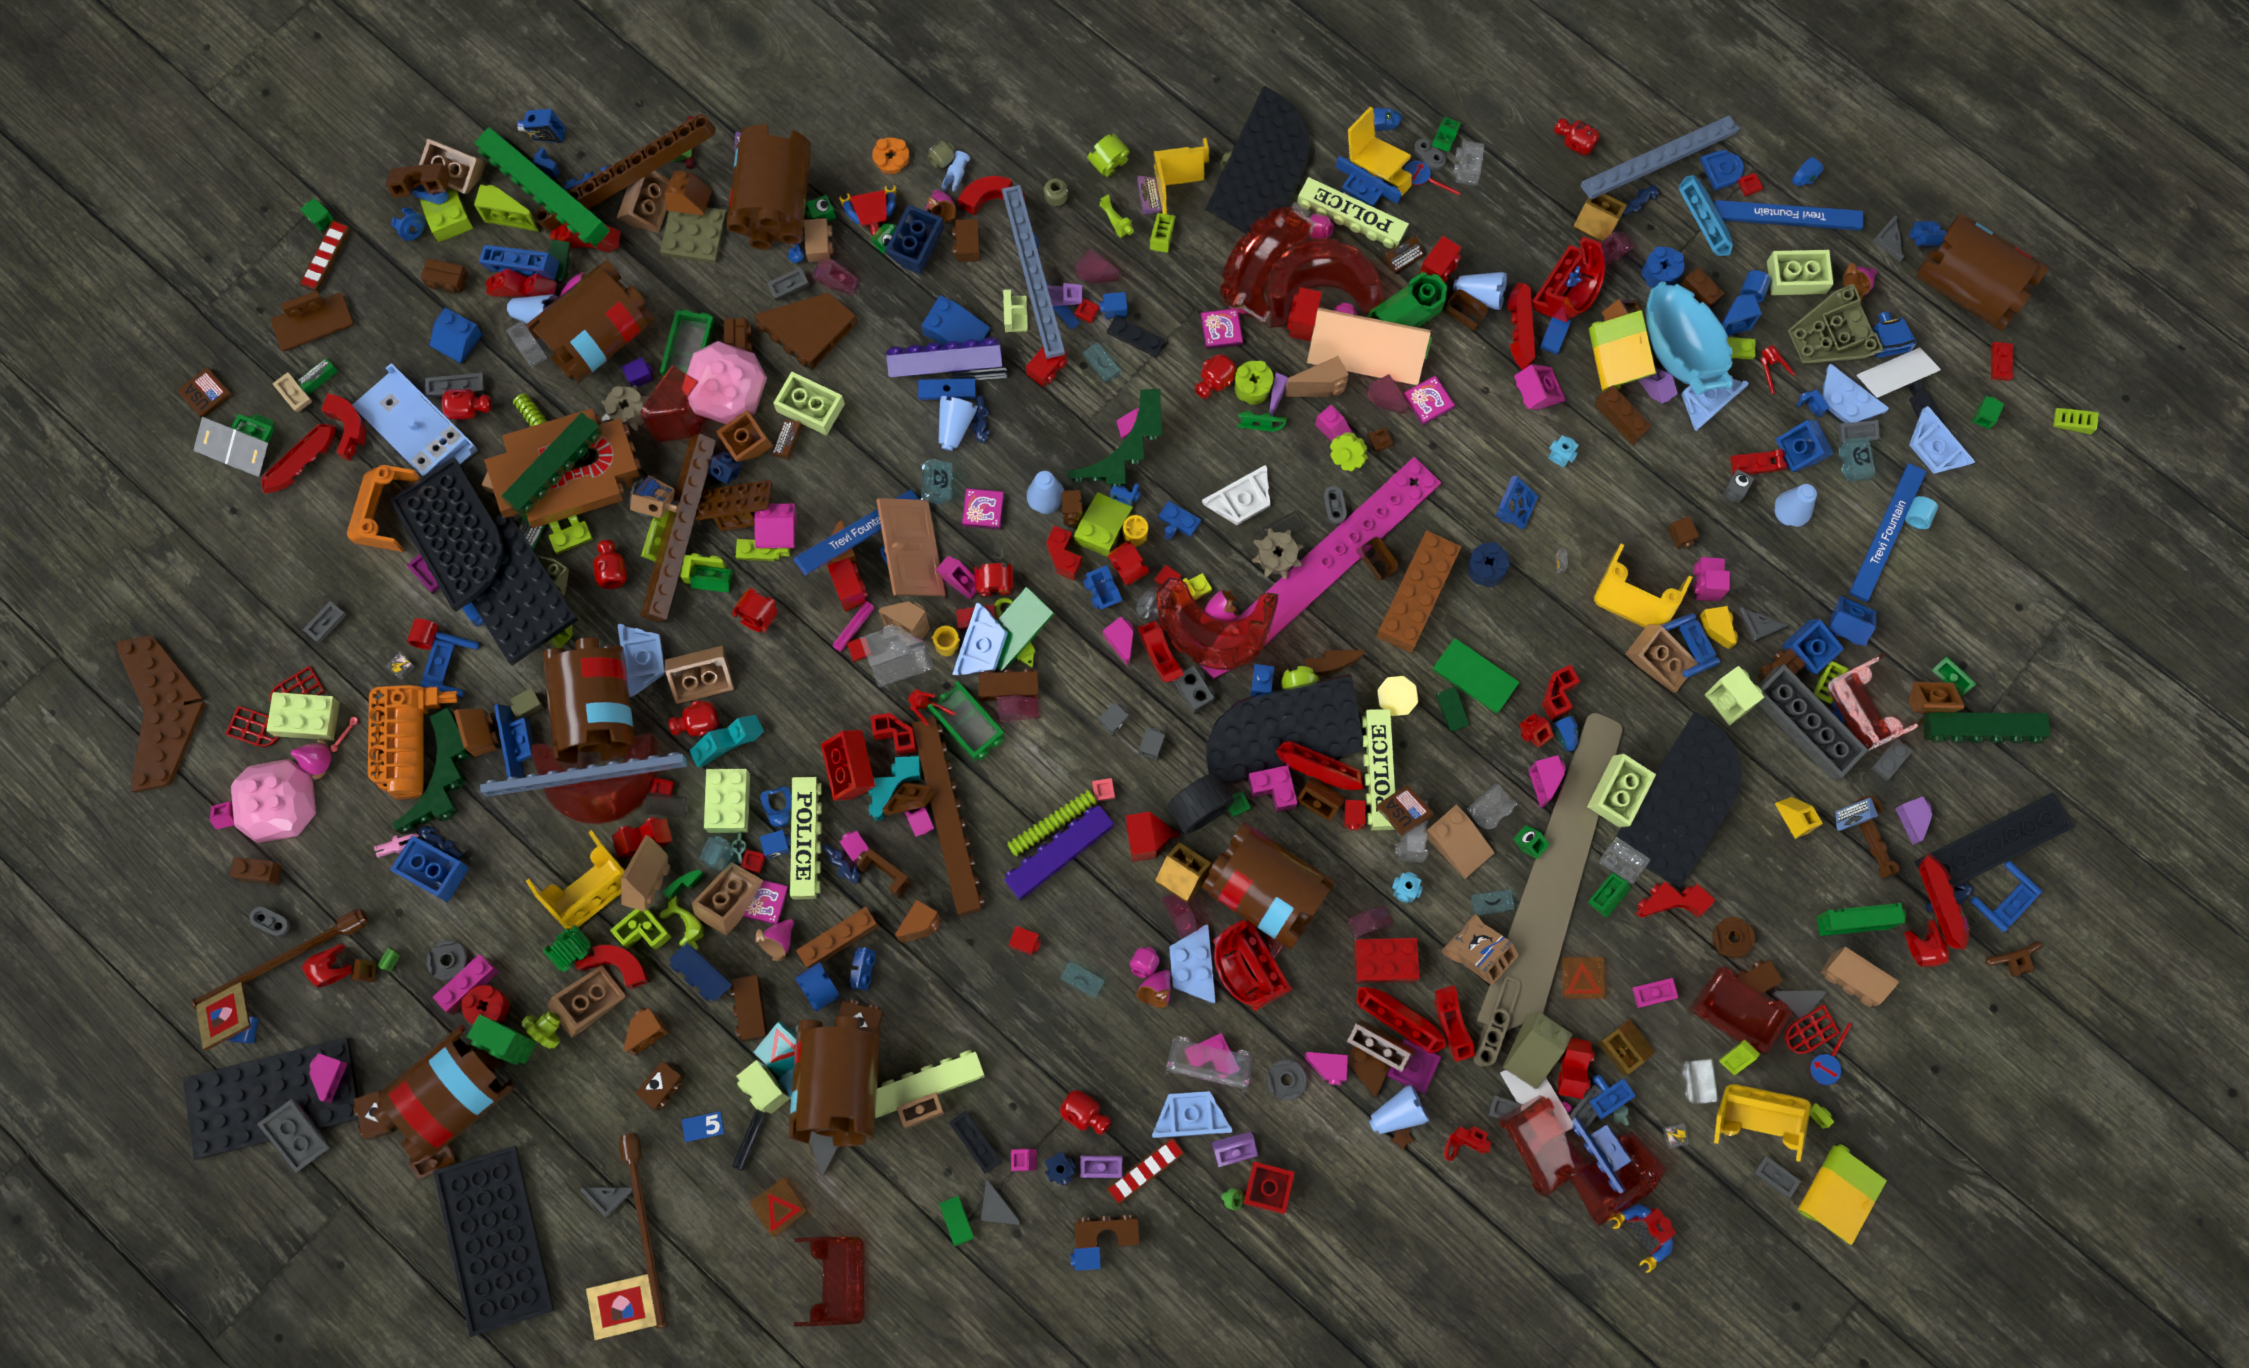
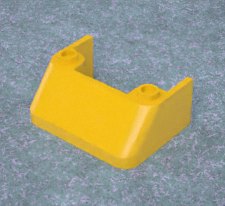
M1620 544L1594 595L1595 603L1599 607L1644 628L1648 624L1662 625L1670 622L1686 593L1692 577H1687L1679 591L1667 589L1661 598H1658L1625 582L1628 576L1627 568L1617 562L1624 547L1623 544Z
M592 830L588 833L597 847L591 852L590 859L595 866L570 886L562 890L559 886L552 884L540 891L530 879L526 880L534 896L565 929L568 928L570 930L573 925L579 927L621 894V877L625 870Z
M1736 1084L1728 1085L1725 1088L1717 1114L1714 1143H1719L1721 1133L1733 1136L1738 1134L1741 1128L1783 1137V1143L1789 1149L1797 1150L1796 1161L1800 1162L1811 1104L1808 1100Z

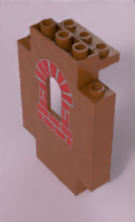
M593 408L581 411L597 423L602 431L598 442L593 443L589 447L598 451L599 458L591 465L565 472L561 476L559 483L553 485L548 490L547 495L535 503L533 510L530 513H526L532 528L623 501L621 494L624 493L621 482L625 481L628 488L634 485L633 479L640 477L638 470L641 469L638 458L634 459L632 453L636 452L632 441H628L627 436L630 435L627 424H622L621 418L602 424L599 414L595 415ZM581 412L502 435L507 453L484 459L500 512L504 518L518 513L504 502L501 495Z

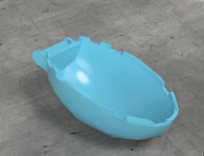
M1660 282L1658 286L1650 290L1645 309L1647 334L1657 360L1669 374L1684 384H1690L1697 395L1710 390L1731 388L1733 382L1727 371L1733 363L1731 361L1732 347H1729L1727 342L1728 336L1724 327L1707 305L1703 302L1700 304L1693 298L1695 294L1678 284L1672 286L1666 285V282Z

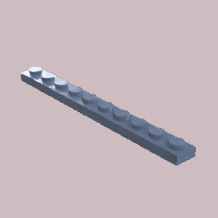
M1729 115L1584 180L1581 183V188L1590 199L1596 198L1733 136L1739 132L1740 128Z
M1017 185L1002 189V194L1046 359L1065 355L1021 187Z
M675 752L669 753L667 757L655 755L649 756L647 760L629 759L627 763L609 762L607 766L589 765L587 769L569 768L567 772L549 771L547 775L529 774L527 778L509 777L507 781L500 782L499 780H489L486 782L487 784L480 785V790L483 795L489 797L687 767V761L683 754Z

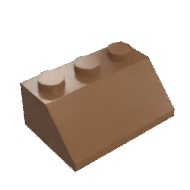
M427 139L419 165L443 163L450 175L447 187L467 194L481 179L487 161L438 141Z
M653 171L629 185L617 218L632 227L658 233L667 210L665 191L670 180Z
M907 601L882 607L879 610L885 629L916 647L920 645L930 629L927 615L924 611L925 608L916 602L912 604Z
M723 646L665 660V672L676 704L734 690Z
M645 835L621 877V905L645 911L647 906L653 903L656 890H660L663 877L667 876L670 871L668 855L650 836Z
M1847 947L1832 952L1820 972L1825 975L1826 980L1833 984H1839L1843 987V991L1850 995H1856L1863 1004L1869 1007L1880 1005L1899 983L1898 980Z

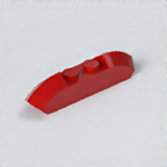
M1517 283L1509 295L1507 310L1512 312L1511 324H1514L1512 341L1515 342L1510 344V349L1514 360L1524 370L1532 365L1535 359L1531 290L1525 283Z
M318 424L261 477L263 493L276 492L291 485L294 482L291 478L292 476L299 475L306 463H311L317 458L319 451L324 454L329 449L335 436L336 426L330 424Z
M1292 741L1283 742L1276 749L1277 755L1286 765L1307 776H1312L1341 789L1359 790L1365 788L1361 770Z
M1927 853L1918 870L1945 942L1954 949L1965 950L1968 943L1969 927L1966 917L1961 916V907L1954 898L1953 886L1948 882V880H1951V877L1942 863Z
M1370 987L1357 989L1356 1001L1360 1008L1428 1053H1436L1446 1047L1444 1037L1434 1025L1390 995Z

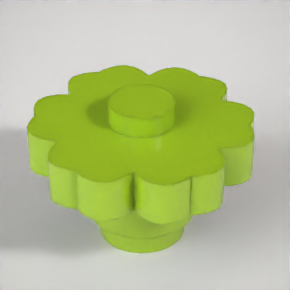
M1345 432L1341 436L1335 437L1330 444V448L1333 451L1330 456L1336 465L1341 464L1343 470L1353 471L1356 468H1360L1368 458L1365 453L1367 446L1364 444L1363 439L1357 438L1354 433Z
M553 1012L543 1013L540 1018L527 1015L522 1021V1026L526 1029V1032L542 1046L551 1049L560 1043V1038L555 1034V1031L559 1028L561 1020Z

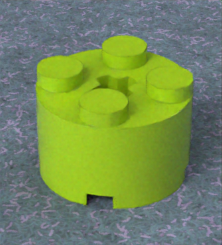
M1112 133V136L1108 134L1094 146L1096 151L1093 154L1090 152L1087 157L1103 176L1105 175L1109 178L1115 172V167L1118 165L1123 166L1128 161L1129 149L1115 133Z
M1263 361L1244 363L1236 372L1234 389L1237 397L1250 405H1258L1265 402L1273 386V373Z

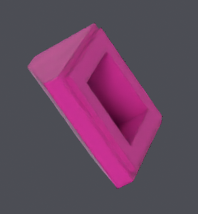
M231 801L211 806L210 822L215 829L234 825Z
M1011 1150V1171L1037 1170V1150Z

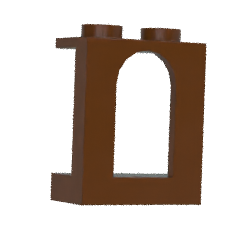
M870 848L866 852L863 851L857 858V866L862 873L872 863L894 879L889 890L897 899H900L911 885L908 876Z

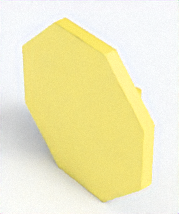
M1405 676L1387 677L1378 689L1379 706L1382 709H1390L1391 716L1408 715L1418 703L1416 685Z

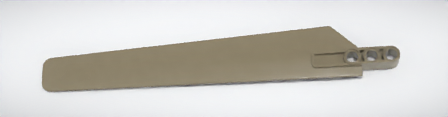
M1593 713L1586 719L1544 835L1550 845L1538 859H1535L1507 939L1513 943L1519 956L1499 979L1489 986L1477 1021L1484 1024L1474 1051L1475 1056L1473 1060L1479 1067L1492 1065L1496 1061L1507 1030L1523 1024L1528 1014L1539 1012L1543 1014L1599 817V814L1587 806L1612 756L1616 755L1622 736V726L1617 721L1601 714ZM1496 1014L1500 1015L1502 1019L1501 1024L1495 1021ZM1489 1033H1492L1495 1036L1494 1043L1489 1041ZM1482 1052L1487 1053V1055H1488V1061H1487V1062H1485V1061L1482 1060V1058H1481Z

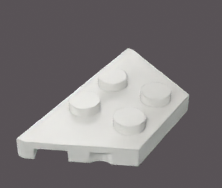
M1266 465L1202 500L1203 505L1235 525L1269 508L1270 497Z

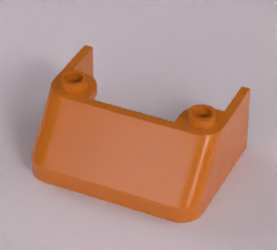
M381 465L365 473L347 530V536L353 543L399 552L404 551V548L394 538L377 536L379 527L374 521V516L383 486L390 483L393 479L411 483L417 482L421 477L414 470Z

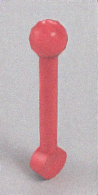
M350 718V724L348 725V727L345 729V731L342 733V735L339 737L336 743L330 746L331 752H336L338 750V745L341 743V741L344 739V737L347 735V733L350 731L353 725H357L359 723L358 718Z

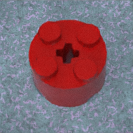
M1130 540L1110 551V554L1107 555L1126 586L1128 584L1131 585L1150 573Z
M991 563L981 565V569H978L977 566L974 567L975 592L979 593L981 597H991L992 593H1000V596L1011 595V591L1014 590L1013 565L1008 564L1007 568L1003 567V563Z
M749 588L739 599L732 610V614L735 618L739 616L742 619L740 623L756 632L763 630V633H765L778 614V610L775 607L776 602L772 598H764L755 589Z
M476 986L462 999L463 1015L471 1024L475 1023L479 1014L499 1023H503L507 1018L506 1016L510 1008L509 1000L503 992L492 986ZM486 1003L489 1004V1005L486 1006V1009H487V1010L484 1011L483 1008H485V1004H486Z

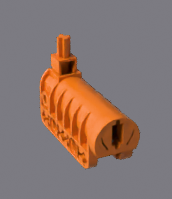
M413 685L376 687L371 690L369 694L368 777L380 789L387 791L395 800L416 799L423 795L424 714H428V709H441V704L457 703L458 692H441L437 687L424 688ZM378 692H381L384 696L379 700L374 698V696L378 695ZM375 751H376V760H375L374 757H373V754H374Z

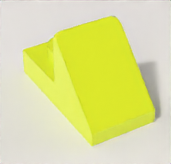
M1202 573L1190 580H1187V578L1183 579L1169 591V595L1176 607L1180 609L1212 592V588Z

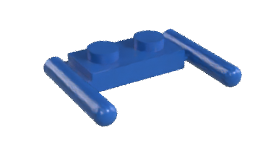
M1694 613L1661 625L1666 631L1680 626L1679 630L1696 662L1700 663L1684 670V677H1690L1720 664V660L1715 657L1716 653L1699 621H1696Z
M437 632L420 686L424 688L437 687L441 692L457 691L458 697H463L465 695L464 690L442 684L455 644L475 650L480 647V644L468 639Z
M2006 861L2004 866L2021 883L2015 887L1994 911H1991L1976 896L1970 900L2002 932H2005L2037 896L2042 893V890L2011 861Z

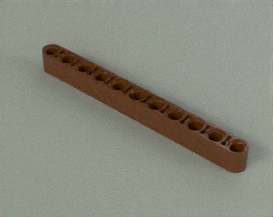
M696 115L567 191V193L588 210L708 140L715 134L716 128L706 115ZM544 206L537 209L534 213L535 221L546 231H552L563 225L555 218L556 214L551 215L544 209Z

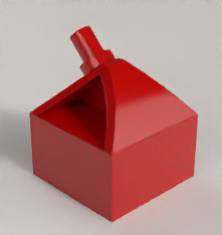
M1150 811L1126 815V829L1132 862L1157 858L1169 840L1179 837L1178 830L1171 829Z

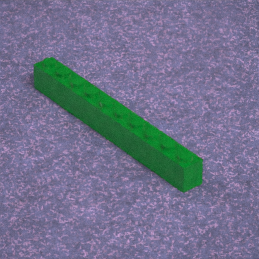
M490 127L474 142L479 148L477 151L485 159L489 157L488 161L494 167L500 166L499 170L507 178L512 176L510 180L518 187L522 185L521 189L527 195L531 196L533 194V199L540 206L545 204L544 209L551 215L555 213V218L563 225L567 223V228L573 234L578 232L580 234L578 237L586 245L591 243L596 247L610 232L601 220Z

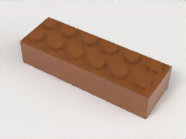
M1427 530L1425 531L1376 638L1412 654L1462 546Z

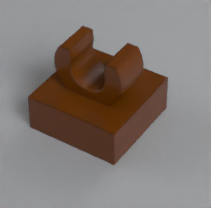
M1386 427L1370 432L1367 435L1374 452L1393 445Z
M362 959L355 960V963L352 965L354 973L351 975V978L355 981L375 982L377 962Z

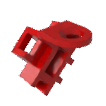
M1475 1126L1469 1129L1463 1127L1456 1128L1453 1135L1450 1134L1445 1146V1159L1453 1161L1462 1145H1466L1482 1154H1485V1152L1489 1153L1491 1142L1486 1140L1488 1133ZM1453 1146V1152L1449 1156V1149Z

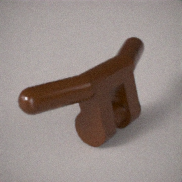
M2036 941L2025 948L2004 955L1988 957L1985 963L1990 966L2007 962L2010 975L2017 977L2022 972L2029 973L2034 971L2029 955L2041 949L2042 944ZM2016 959H2021L2020 965H2018Z

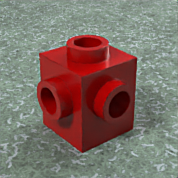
M1535 713L1519 724L1522 738L1538 748L1554 737L1549 722L1544 717H1539Z

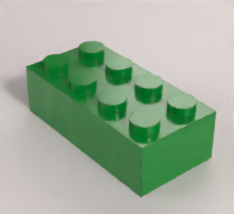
M480 1014L467 1035V1038L472 1040L471 1044L515 1065L519 1062L526 1064L537 1044V1041Z

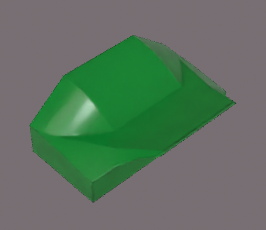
M238 414L231 428L268 443L274 431V421L257 414L247 417Z

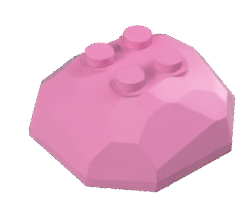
M717 341L693 353L682 391L694 414L727 424L746 410L752 415L756 414L767 377L754 353Z
M291 759L251 765L231 785L234 825L256 843L299 836L316 814L312 774L305 772Z

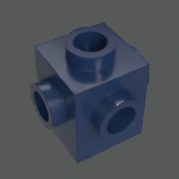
M724 451L711 458L708 473L727 485L738 478L742 462H736L731 454Z
M1062 1151L1044 1161L1048 1168L1045 1173L1051 1183L1055 1181L1057 1185L1061 1183L1064 1186L1073 1180L1072 1176L1075 1174L1073 1169L1076 1166L1070 1157L1066 1159ZM1060 1166L1064 1167V1172L1058 1173L1057 1168Z

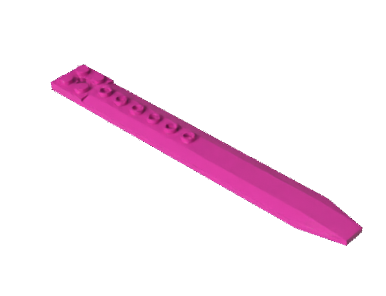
M1413 457L1378 491L1300 561L1301 567H1293L1288 571L1286 579L1282 577L1222 631L1200 666L1214 680L1249 661L1361 558L1356 551L1359 547L1373 537L1382 539L1441 485V482ZM1410 480H1417L1419 486H1410ZM1365 545L1362 548L1363 553L1366 554L1372 546Z

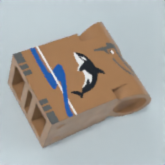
M1476 914L1470 918L1461 931L1442 949L1445 956L1455 962L1463 963L1490 985H1493L1519 956L1511 941L1486 924L1484 925Z

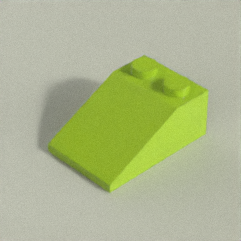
M480 185L474 205L485 223L539 232V227L528 209L496 186Z
M449 187L446 189L449 198L442 204H434L419 198L430 229L438 242L473 229L458 191Z
M1097 492L1075 532L1074 543L1108 557L1107 555L1110 554V551L1114 550L1123 530L1124 521L1129 517L1133 507Z

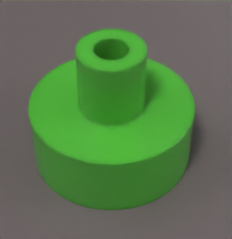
M1230 1188L1222 1194V1200L1225 1201L1226 1208L1236 1211L1242 1206L1244 1195L1241 1190Z

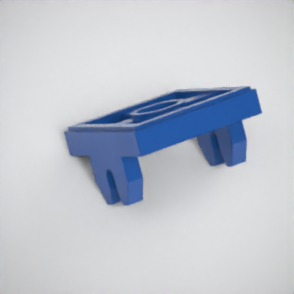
M1512 476L1499 505V511H1497L1495 516L1500 517L1502 522L1514 523L1519 529H1524L1538 495L1518 476ZM1520 497L1522 498L1521 507L1518 506V500ZM1511 499L1514 501L1513 512L1510 511L1509 507ZM1523 510V513L1519 517H1517L1519 511Z

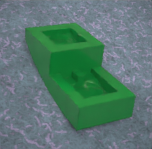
M1444 116L1432 146L1449 152L1461 122Z
M699 869L687 873L674 881L662 893L672 900L685 886L692 891L705 875Z
M959 1196L939 1203L954 1246L974 1239Z

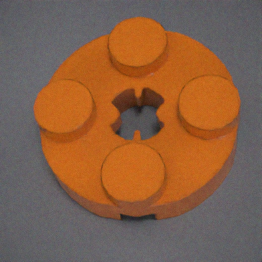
M897 138L879 139L872 152L875 166L886 174L900 172L904 166L908 165L910 159L909 150L905 142ZM889 153L896 154L892 159H888V156L886 157Z

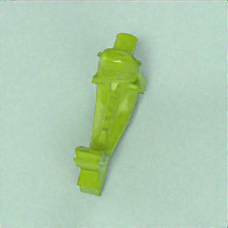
M1108 194L1102 197L1099 202L1100 207L1107 213L1117 235L1120 238L1125 234L1131 235L1134 232L1132 220L1127 217L1121 218L1114 211Z
M675 896L668 902V908L660 913V918L664 920L674 914H680L681 919L685 923L686 931L684 932V938H682L679 944L681 946L687 941L697 950L698 946L695 941L704 936V928L698 918L689 911L679 907L678 897Z

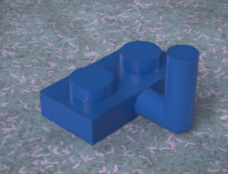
M1170 501L1166 503L1158 516V519L1170 525L1165 528V538L1167 540L1172 539L1177 530L1192 537L1201 523V519Z
M1600 1075L1590 1078L1591 1084L1598 1085L1602 1093L1588 1101L1600 1119H1603L1635 1097V1094L1624 1078L1611 1087L1607 1085Z

